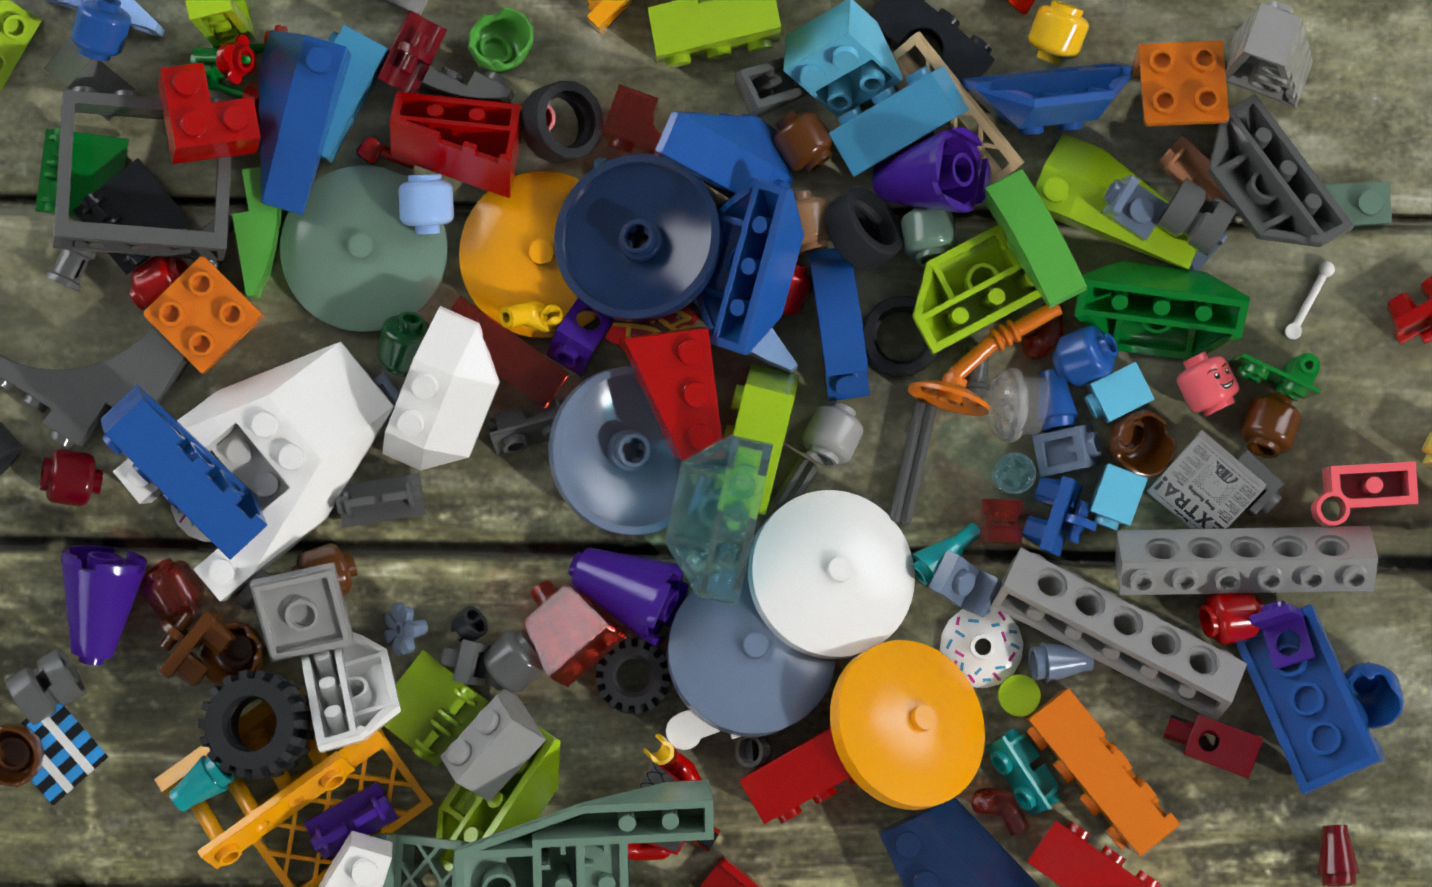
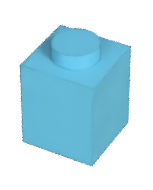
M1136 362L1088 385L1086 388L1089 395L1084 397L1095 419L1102 417L1105 424L1155 399Z
M1109 463L1103 465L1090 500L1091 507L1089 513L1095 515L1093 522L1113 531H1117L1119 525L1124 527L1130 526L1148 478Z

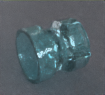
M1019 452L1009 453L1000 457L994 463L991 471V480L995 488L1008 496L1028 491L1036 479V467L1033 461L1027 455Z

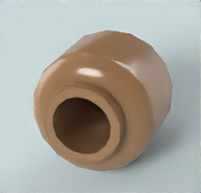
M810 190L794 193L804 233L799 255L807 254L810 251L826 249L828 247L827 241L830 240L824 223L825 210L829 205L828 201L825 198L812 197Z

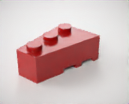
M831 725L819 731L817 735L769 760L763 766L750 771L739 780L764 825L775 818L779 820L780 824L792 819L802 812L799 805L811 798L815 804L823 802L836 794L838 791L835 785L848 779L851 785L856 783L845 769L836 751Z

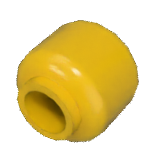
M1052 0L1051 5L1040 6L1028 34L1029 43L1038 49L1036 57L1060 65L1062 58H1076L1080 53L1089 29L1088 21L1082 17L1084 11L1058 0Z

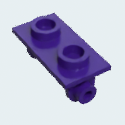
M377 781L304 822V825L311 835L310 841L317 852L321 853L325 860L339 852L351 831L369 835L399 817Z

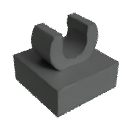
M463 639L460 650L444 647L440 664L456 668L453 681L485 687L486 678L484 672L486 668L483 662V655L491 645Z

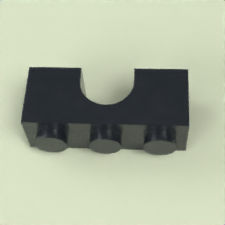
M880 0L869 13L877 21L887 44L894 50H897L906 39L919 31L922 35H927L934 39L939 45L941 59L961 84L964 78L984 76L995 61V58L990 55L993 50L985 41L976 35L969 38L958 29L960 22L951 13L943 8L937 12L925 2L926 0Z

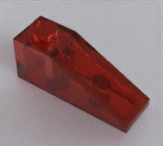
M460 296L450 310L480 323L483 332L482 337L490 352L497 375L546 408L569 376V373Z

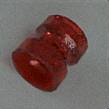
M981 499V513L985 516V525L980 529V542L1022 543V529L1018 526V517L1023 513V501ZM995 521L1008 522V525H994Z

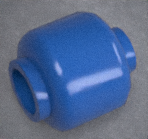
M87 0L80 3L71 32V39L78 46L77 51L90 59L108 61L111 56H116L123 52L131 25V17L120 7L121 2L119 0Z
M1093 325L1085 326L1059 339L1056 351L1053 353L1054 367L1064 381H1070L1079 387L1085 386L1112 374L1115 368V357L1118 355V346L1111 334L1104 333L1100 328Z

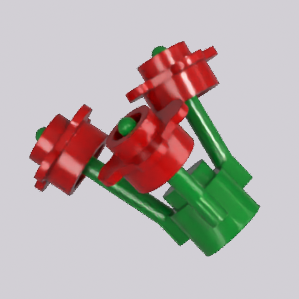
M275 25L272 31L288 32L287 26ZM270 30L265 32L264 43L249 44V39L246 35H237L235 42H225L213 48L195 47L191 53L189 64L204 63L208 89L220 91L238 99L253 97L258 125H260L259 84L251 82L244 91L223 83L222 79H228L232 84H239L244 75L254 73L256 69L254 53H264Z

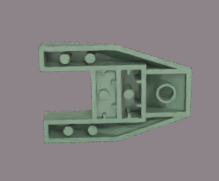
M709 780L664 782L582 802L454 848L455 887H628V844L714 840L713 796Z

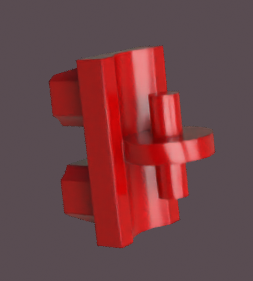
M1432 276L1421 284V291L1428 300L1416 307L1407 292L1401 293L1388 301L1387 310L1394 323L1393 336L1400 345L1418 335L1424 344L1432 341Z

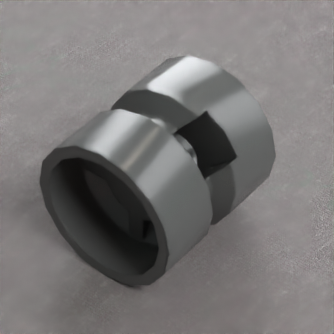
M1185 178L1157 222V226L1175 237L1182 234L1186 235L1188 245L1208 256L1228 227L1237 209L1218 197L1211 200L1207 199L1205 189Z
M56 648L37 660V668L33 669L27 666L6 679L8 689L14 701L33 725L56 713V705L58 703L67 706L87 694L84 682L78 671L60 648ZM49 680L52 683L50 687L46 683Z

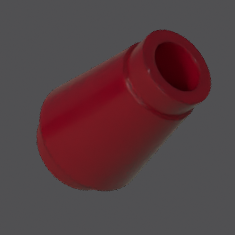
M1348 825L1322 826L1323 835L1321 837L1317 876H1322V886L1340 887L1357 885L1356 875L1360 874L1350 834L1348 833Z

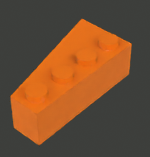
M1064 687L1025 718L1031 725L1026 733L1041 751L1046 747L1051 750L1058 759L1052 764L1067 784L1073 780L1084 792L1079 797L1080 801L1093 817L1100 813L1110 824V827L1105 832L1121 851L1128 847L1130 851L1142 856L1181 825L1172 813L1166 814L1158 804L1159 800L1156 793L1147 782L1145 783L1139 775L1136 776L1131 769L1133 767L1128 759L1113 742H1108L1104 737L1106 735L1104 730L1069 688Z

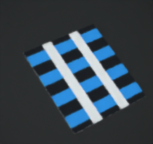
M59 703L56 705V713L38 724L33 725L27 718L20 723L30 727L41 739L45 751L42 768L31 781L53 806L109 757L67 708Z

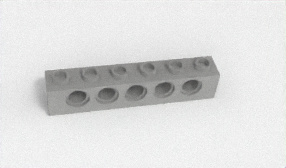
M1370 526L1117 531L1115 569L1120 595L1374 591L1378 555Z
M1023 548L1019 549L1008 566L1002 579V584L991 604L992 607L1215 721H1218L1231 705L1247 666V663L1235 658L1230 652L1218 649L1198 639L1193 633L1181 630L1159 619L1156 614L1142 610L1122 600L1117 594L1105 591L1085 581L1080 575L1068 572L1046 561L1041 555L1031 553Z

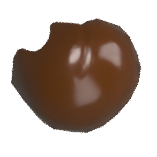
M1143 409L1126 413L1111 430L1109 447L1115 462L1121 468L1146 478L1160 475L1171 464L1177 448L1176 440L1170 436L1166 428L1167 422L1159 415Z
M241 621L223 623L236 638L222 655L218 656L204 644L200 656L211 667L206 675L209 681L222 686L224 684L222 679L228 675L237 676L239 671L244 670L261 671L265 663V645L257 630L247 623Z
M19 723L0 725V785L11 787L24 785L31 781L42 768L45 751L40 737L28 726Z

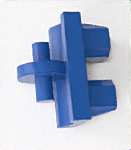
M1062 476L1061 481L1041 478L1035 493V500L1052 505L1053 507L1048 521L1029 515L1022 536L1040 545L1039 548L1043 551L1060 557L1068 530L1067 540L1077 544L1083 529L1095 532L1097 523L1087 519L1091 507L1090 503L1079 500L1074 515L1083 485L1077 483L1075 479Z

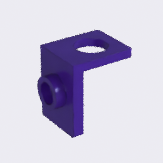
M577 298L557 328L546 356L577 375L582 376L595 348L614 319L597 313ZM582 311H591L598 316L600 326L595 330H585L578 324L577 315Z
M1283 600L1266 604L1261 607L1260 613L1249 616L1251 624L1261 628L1274 669L1315 658L1300 608L1292 604H1286ZM1285 631H1294L1300 637V648L1293 655H1283L1277 648V639Z

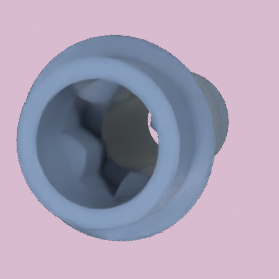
M1040 642L1039 646L1031 647L1029 650V667L1034 681L1042 680L1047 684L1084 671H1092L1094 668L1093 658L1065 644Z

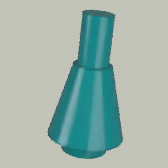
M971 522L954 537H948L913 553L914 563L911 567L915 569V576L924 585L931 583L946 551L948 550L961 556L965 548L982 536L979 527Z

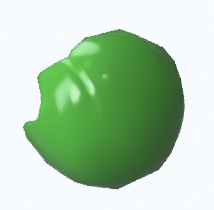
M503 7L498 13L492 15L482 14L468 34V52L480 68L496 73H507L518 69L529 56L533 45V26L525 14L511 7Z

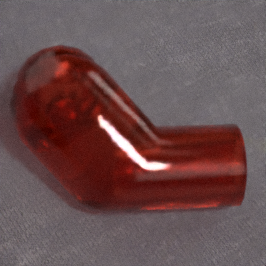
M991 787L981 788L975 792L971 799L972 809L977 814L1002 817L1011 836L1017 835L1030 827L1014 795L1008 791Z

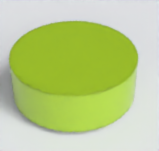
M1015 674L1007 677L1000 684L997 697L1001 708L1005 712L1013 716L1022 717L1035 711L1040 703L1041 693L1039 686L1032 678L1022 674Z

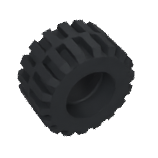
M259 670L239 671L237 676L228 675L222 679L224 683L222 686H213L208 692L213 696L211 701H203L200 710L206 711L205 719H198V728L205 730V736L199 737L201 745L210 749V752L206 755L212 762L220 763L219 768L242 778H276L284 775L283 771L286 769L293 770L299 765L297 761L299 756L306 757L310 748L305 746L307 740H314L315 732L310 730V722L313 721L311 712L307 708L309 705L308 696L302 695L299 692L301 687L295 682L286 680L287 677ZM262 699L267 701L275 712L277 720L276 731L272 740L260 750H250L240 739L238 720L243 709L249 703Z

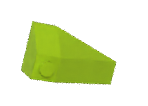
M1062 134L1047 159L1035 187L1053 220L1189 271L1197 250L1187 244L1186 235L1182 234L1175 237L1156 224L1148 239L1142 241L1101 214L1107 204L1103 201V196L1114 180L1118 179L1121 181L1122 178L1131 175L1140 180L1138 183L1140 186L1167 204L1169 202L1103 148Z

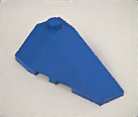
M270 30L258 69L263 204L304 215L352 56L346 46L308 35Z
M672 111L655 149L656 152L729 199L747 187L746 184L753 178L787 188L791 187L794 180L791 170L773 144V137L777 130L759 117L751 114L734 116L728 113L709 115L703 112Z

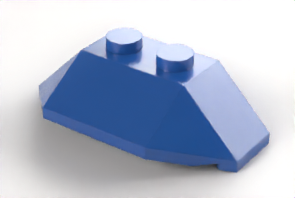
M1111 62L962 79V85L970 95L1002 124L1018 128L1019 134L1032 135L1044 133V126L1057 125L1058 130H1077L1083 128L1084 121L1099 119L1134 75V65Z
M757 178L749 181L746 184L747 187L736 193L719 209L723 228L721 256L714 275L704 290L697 296L702 318L709 329L710 344L743 355H748L782 317L804 237L793 189Z

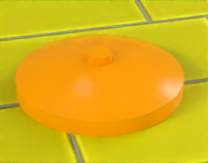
M534 171L514 176L510 198L488 191L476 203L465 222L459 246V264L465 287L482 313L492 322L511 333L528 338L551 339L554 337L556 330L545 333L524 325L505 328L499 320V312L502 308L537 301L545 305H558L562 309L565 318L578 298L561 275L554 247L555 227L560 209L569 192L580 181L570 175L551 171ZM582 311L577 315V322L583 329L598 319V316L591 311Z
M911 640L883 642L867 649L851 660L836 682L830 705V725L834 745L847 772L870 796L895 808L922 810L951 800L969 785L980 766L984 752V718L979 700L969 680L960 668L946 655L926 644Z

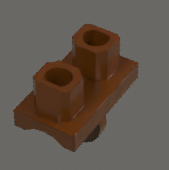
M213 609L211 612L206 610L190 631L187 628L195 620V617L189 612L185 611L177 622L165 616L160 626L167 635L159 645L169 652L177 641L180 644L159 671L168 679L177 676L192 686L199 685L209 673L211 667L195 655L196 652L205 644L218 656L222 655L236 638L227 626L221 622L225 616L216 609Z

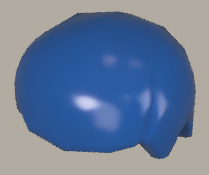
M1367 662L1351 666L1344 673L1354 697L1361 703L1368 716L1367 725L1369 729L1390 725L1401 715L1404 704L1403 692L1398 677L1390 669L1379 664Z

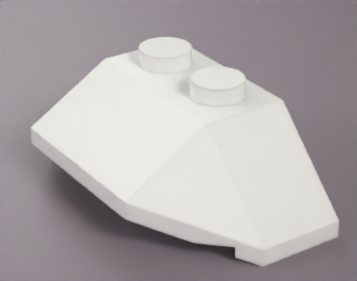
M442 306L439 307L413 358L385 431L382 454L420 471L470 457L500 383L490 352L482 337L483 332L480 323Z
M353 632L354 645L301 656L319 752L325 753L366 741L401 712L388 651L363 635Z

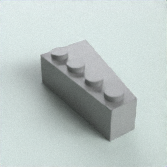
M1269 1L1268 5L1261 3L1234 34L1225 59L1226 82L1296 108L1313 63L1303 18L1294 15V9L1276 1Z

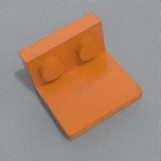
M1223 40L1138 45L1133 60L1134 77H1140L1145 126L1215 124L1228 121L1229 108Z
M200 256L143 313L144 317L201 374H207L266 316L204 256Z

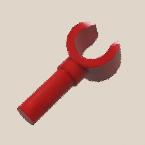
M373 137L364 139L356 150V154L373 166L380 155L387 160L412 169L415 166L391 157V148L386 147Z

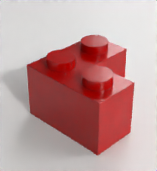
M204 63L161 68L158 89L172 164L255 154L257 152L261 136L253 97L211 103Z

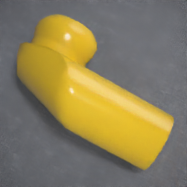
M537 301L504 307L499 312L500 323L505 328L524 325L545 333L557 330L564 319V313L558 305H545Z

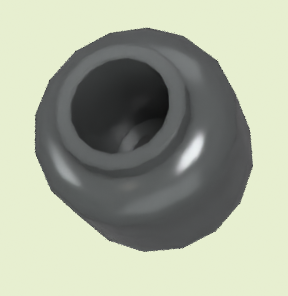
M516 630L506 631L483 655V662L486 668L484 676L488 683L499 691L506 689L511 692H521L543 672L546 651L540 641L526 630L521 632Z

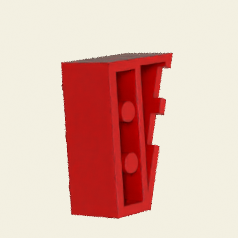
M396 91L390 117L391 157L510 198L521 144L520 115L522 104Z
M692 327L618 337L620 346L635 372L634 375L647 397L654 417L674 458L685 461L724 455L709 329L705 327Z
M1056 820L1027 861V863L1061 887H1160L1161 885L1142 870H1139L1136 876L1122 867L1126 859L1105 845L1100 852L1090 845L1088 840L1092 835L1072 821L1065 827Z

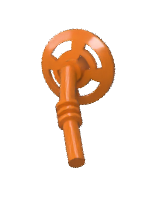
M1046 304L1014 322L1011 319L1005 321L1006 326L1002 323L997 325V331L994 328L990 329L989 335L955 363L948 373H944L941 381L923 380L909 384L908 392L922 402L933 404L947 411L971 416L988 415L990 406L980 396L966 388L967 380L965 377L997 349L1001 352L1005 350L1004 345L1008 347L1013 346V340L1016 343L1020 342L1021 336L1062 315L1059 304L1051 309Z

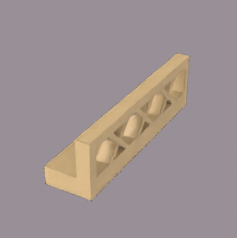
M920 31L915 33L892 53L902 73V82L896 84L899 90L909 85L905 79L906 77L921 69L908 53L915 46L926 58V66L929 67L931 72L933 68L936 70L945 66L969 108V111L962 115L972 116L979 124L978 138L983 146H977L982 159L988 158L991 171L990 185L1009 176L1025 163ZM958 116L933 132L936 135L950 128H969ZM986 134L991 139V141H985ZM985 148L999 149L1009 164L1001 169Z

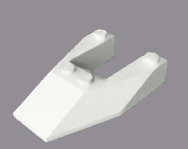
M342 342L335 343L220 389L177 420L210 452L213 451L218 459L256 494L268 525L231 560L217 549L193 569L220 602L232 599L260 571L269 568L326 520L336 504V498L340 497L395 407ZM128 458L113 473L139 504L152 503L163 494L162 491L153 482L148 483L133 468L132 465L134 463Z

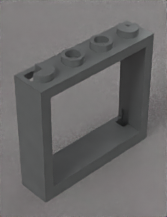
M77 86L71 90H63L53 248L198 259L200 256H204L208 260L223 261L227 250L231 157L217 158L213 232L68 221L75 113L164 120L160 94L157 95V98L140 96L138 92L131 90H118L114 94L97 93L96 89L86 86ZM210 97L211 103L223 101L219 98Z

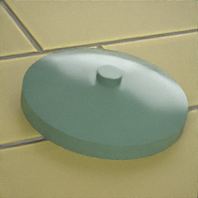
M370 165L340 168L313 182L304 215L288 212L280 238L282 270L286 282L296 299L306 310L324 323L355 333L380 332L384 321L392 316L399 315L402 312L420 313L438 291L448 261L445 225H440V233L415 234V226H407L400 221L398 189L402 183L408 182L406 176L384 167Z

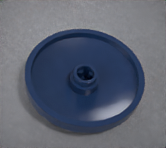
M632 154L614 158L587 173L566 197L557 218L554 234L557 264L561 275L572 292L597 313L624 322L654 321L672 315L686 307L704 290L714 275L723 245V228L720 212L706 186L699 178H696L669 159L651 154ZM644 238H648L647 243L642 244L638 248L639 242Z

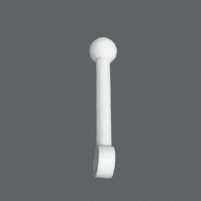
M1324 261L1319 265L1318 270L1320 274L1294 322L1285 327L1284 334L1288 339L1295 340L1301 336V324L1326 278L1332 276L1335 272V266L1330 261Z

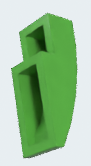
M261 166L242 170L249 211L232 214L246 297L251 300L261 299L271 276L279 248L283 220L282 209L262 203Z
M1023 169L985 187L987 208L1006 234L1007 246L1048 307L1051 309L1086 291L1087 285L1050 212Z

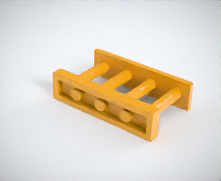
M301 688L299 692L302 695L308 696V694ZM265 700L238 720L240 739L250 750L262 749L271 741L275 734L277 726L276 715L271 705ZM314 735V740L308 739L305 746L310 748L307 755L315 767L295 781L287 769L283 771L284 775L276 778L272 777L280 792L261 806L258 805L242 777H237L234 774V780L229 783V790L245 817L224 831L206 800L192 806L191 810L211 841L197 851L198 854L216 869L234 863L240 858L242 851L324 792L338 788L345 782L346 777L356 769L338 751H335L330 756H328L327 752H319ZM201 745L154 780L161 792L170 798L169 792L179 784L201 756H207L206 754L210 752L209 747Z

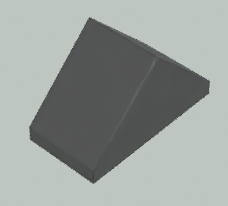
M71 37L68 38L44 67L47 72L69 90L77 86H86L96 89L97 93L114 94L118 90L135 91L131 85L102 61L90 59L77 51L78 46L74 44ZM101 115L108 121L114 117L111 115Z
M784 57L735 73V85L749 114L761 117L809 94L783 71Z

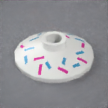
M990 606L985 617H980L964 609L960 610L948 620L941 634L940 652L960 668L972 687L989 688L1001 684L1007 677L1015 673L1022 659L1023 640L1019 627L1008 614ZM982 638L990 643V650L985 655H980L975 650V643Z

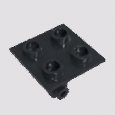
M139 158L134 160L96 192L89 193L80 201L81 204L73 210L82 222L182 230L192 223ZM108 252L126 275L150 257V255Z

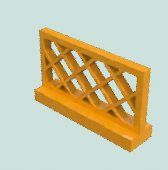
M382 728L366 741L327 752L328 756H330L335 751H338L352 763L354 768L362 763L360 773L352 772L346 777L359 780L357 792L363 789L364 781H378L379 783L389 784L387 798L390 803L394 785L412 788L420 799L419 802L408 810L394 808L399 818L375 833H393L434 804L431 797L387 739ZM383 748L392 761L390 777L365 774L368 758ZM313 762L292 777L293 780H297L315 767ZM396 768L405 780L395 778ZM278 787L257 801L258 805L261 806L279 793ZM332 790L327 791L326 797L319 796L312 802L325 804V811L329 809V805L334 806L343 800L331 798ZM243 812L237 816L236 823L245 817ZM296 812L292 816V822L284 821L277 826L290 829L287 851L268 848L262 838L253 843V845L284 887H297L288 875L290 859L315 862L313 877L299 887H317L323 880V876L334 858L328 857L324 860L320 852H317L316 855L291 852L295 830L308 832L304 824L296 823L298 814ZM276 857L285 858L284 868ZM320 863L329 865L318 873Z

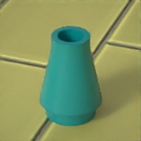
M203 755L179 784L169 792V796L174 805L179 810L185 812L192 806L228 790L229 783L234 780V774L221 770L219 768L220 763L212 762L209 757Z

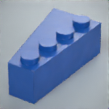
M138 384L100 419L105 434L102 439L108 447L119 456L124 453L134 463L132 466L136 472L148 483L153 482L162 491L168 502L177 510H181L229 560L268 526L256 494Z

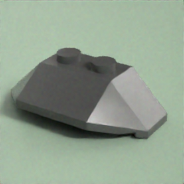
M1256 94L1229 107L1228 121L1218 124L1208 174L1231 205L1237 209V213L1257 239L1321 247L1353 229L1354 224Z

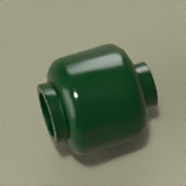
M402 312L384 321L381 328L377 355L379 361L390 373L407 377L413 358L430 324L415 312Z

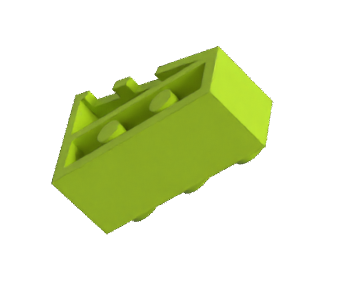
M676 0L648 7L657 64L666 62L668 68L688 65L691 63V57L707 55L708 60L727 58L732 56V50L748 47L750 53L762 52L772 49L773 42L780 41L781 23L776 0Z
M751 364L745 386L736 385L731 409L739 412L735 426L729 424L726 426L723 448L729 450L726 465L717 464L712 488L719 490L716 503L766 515L797 391L799 375Z

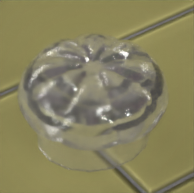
M1013 367L1002 370L994 377L987 395V403L990 405V412L987 417L993 434L1001 441L1013 443L1022 435H1037L1040 433L1048 409L1049 392L1045 378L1023 376L1019 369Z

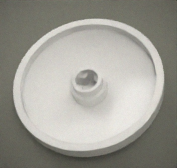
M821 490L806 493L792 499L776 510L765 521L751 547L748 563V582L757 612L769 630L778 639L805 655L822 659H844L857 656L867 649L883 643L897 630L912 602L915 569L911 567L913 558L906 538L897 524L890 519V516L884 510L868 499L856 494L838 490Z

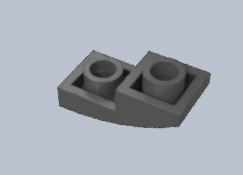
M442 66L440 72L429 67L422 81L426 89L446 97L511 103L515 96L513 90L507 87L510 81L487 70L485 76L474 71L468 85L463 84L465 77L444 66Z

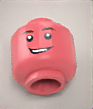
M1205 351L1183 362L1186 370L1178 375L1176 383L1188 408L1192 412H1203L1206 417L1235 403L1233 396L1237 394L1239 385L1224 357L1215 356L1209 358Z

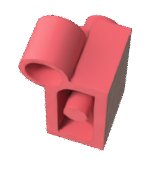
M1416 461L1322 468L1323 494L1314 499L1311 505V514L1318 524L1329 527L1346 521L1350 515V509L1419 504ZM1328 497L1336 500L1340 507V514L1334 521L1327 520L1321 512V505Z

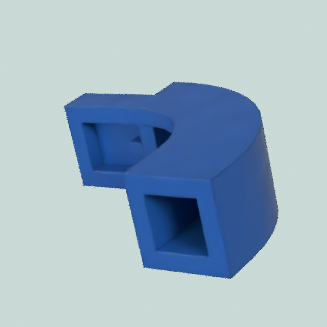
M836 248L807 252L812 281L811 288L821 341L828 402L870 396L864 331L853 265L845 260Z

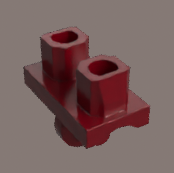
M409 10L375 78L401 92L417 93L447 29Z

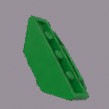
M1119 261L1082 274L1087 290L1077 295L1074 316L1086 326L1093 325L1100 328L1104 333L1111 334L1117 343L1118 351L1188 360L1202 352H1212L1229 341L1234 342L1242 338L1250 297L1207 272Z

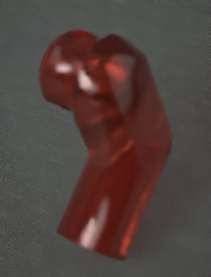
M1060 303L1059 306L1063 313V303ZM1063 314L1043 324L1030 336L1027 335L1022 341V351L1031 359L1039 360L1046 358L1056 349L1059 339L1064 336Z

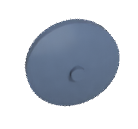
M632 366L601 371L590 376L572 390L561 404L554 418L549 436L548 452L554 483L563 500L580 518L594 527L607 532L624 535H643L663 530L675 524L692 510L702 497L709 483L714 457L685 461L674 458L654 417L647 397L634 375L635 372Z
M748 568L720 573L696 587L678 609L668 634V670L679 697L692 713L703 722L732 735L761 737L777 734L795 726L805 719L822 700L829 688L835 670L836 659H822L805 655L786 645L769 630L753 603L748 582Z

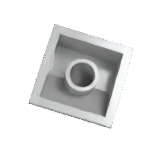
M504 690L497 694L478 713L477 717L440 757L456 783L491 801L546 739L516 692Z

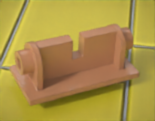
M1184 134L1156 163L1179 186L1187 178L1206 190L1207 199L1211 200L1218 197L1231 205L1208 174L1211 159Z

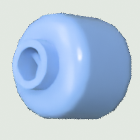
M441 174L408 175V182H404L399 186L400 221L407 226H415V234L440 233V225L448 224L453 220V188L449 182L442 180Z

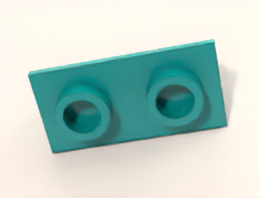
M1014 727L1003 734L1002 738L985 746L991 754L990 759L994 768L1006 777L1014 790L1015 800L1024 810L1028 811L1031 817L1051 809V805L1062 799L1058 792L1061 787L1045 764L1040 765L1033 771L1030 768L1029 764L1040 756L1025 732L1020 733L1017 727Z

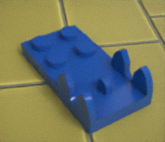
M1312 604L1300 609L1302 610L1315 658L1274 669L1261 628L1256 636L1235 642L1243 661L1247 663L1246 668L1299 789L1304 795L1385 760L1381 745L1372 736L1368 728V716L1361 703L1354 697L1320 618ZM1285 631L1277 639V648L1283 655L1295 654L1301 645L1300 637L1294 631Z

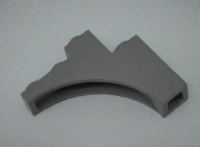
M153 326L144 337L125 351L105 361L86 367L55 370L35 368L19 364L0 354V386L8 391L13 385L27 393L23 400L45 413L48 407L51 408L43 422L44 425L53 430L49 435L50 438L68 449H71L74 444L86 448L102 424L100 419L137 384L162 406L190 362Z

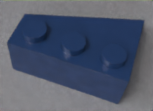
M955 797L937 806L923 809L877 831L903 887H1040Z

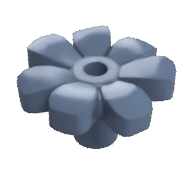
M404 602L394 603L391 607V612L385 613V624L390 629L383 632L386 645L393 644L392 650L397 656L413 653L415 650L414 638L424 636L428 632L427 621L425 619L413 620V609L410 606L405 607Z

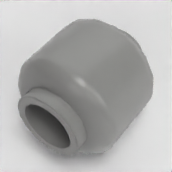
M838 402L833 403L832 406H820L815 409L802 436L803 445L807 449V456L814 462L829 468H836L838 464H845L851 461L864 432L862 424L855 417L856 411Z

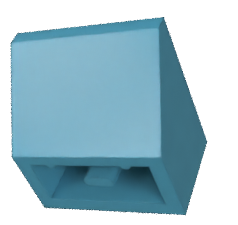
M854 0L843 1L786 35L783 71L836 117L870 100L889 87L902 82V73L877 21Z

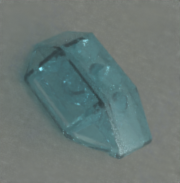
M730 435L682 460L665 543L681 571L690 582V586L697 597L739 605L773 448L771 443Z

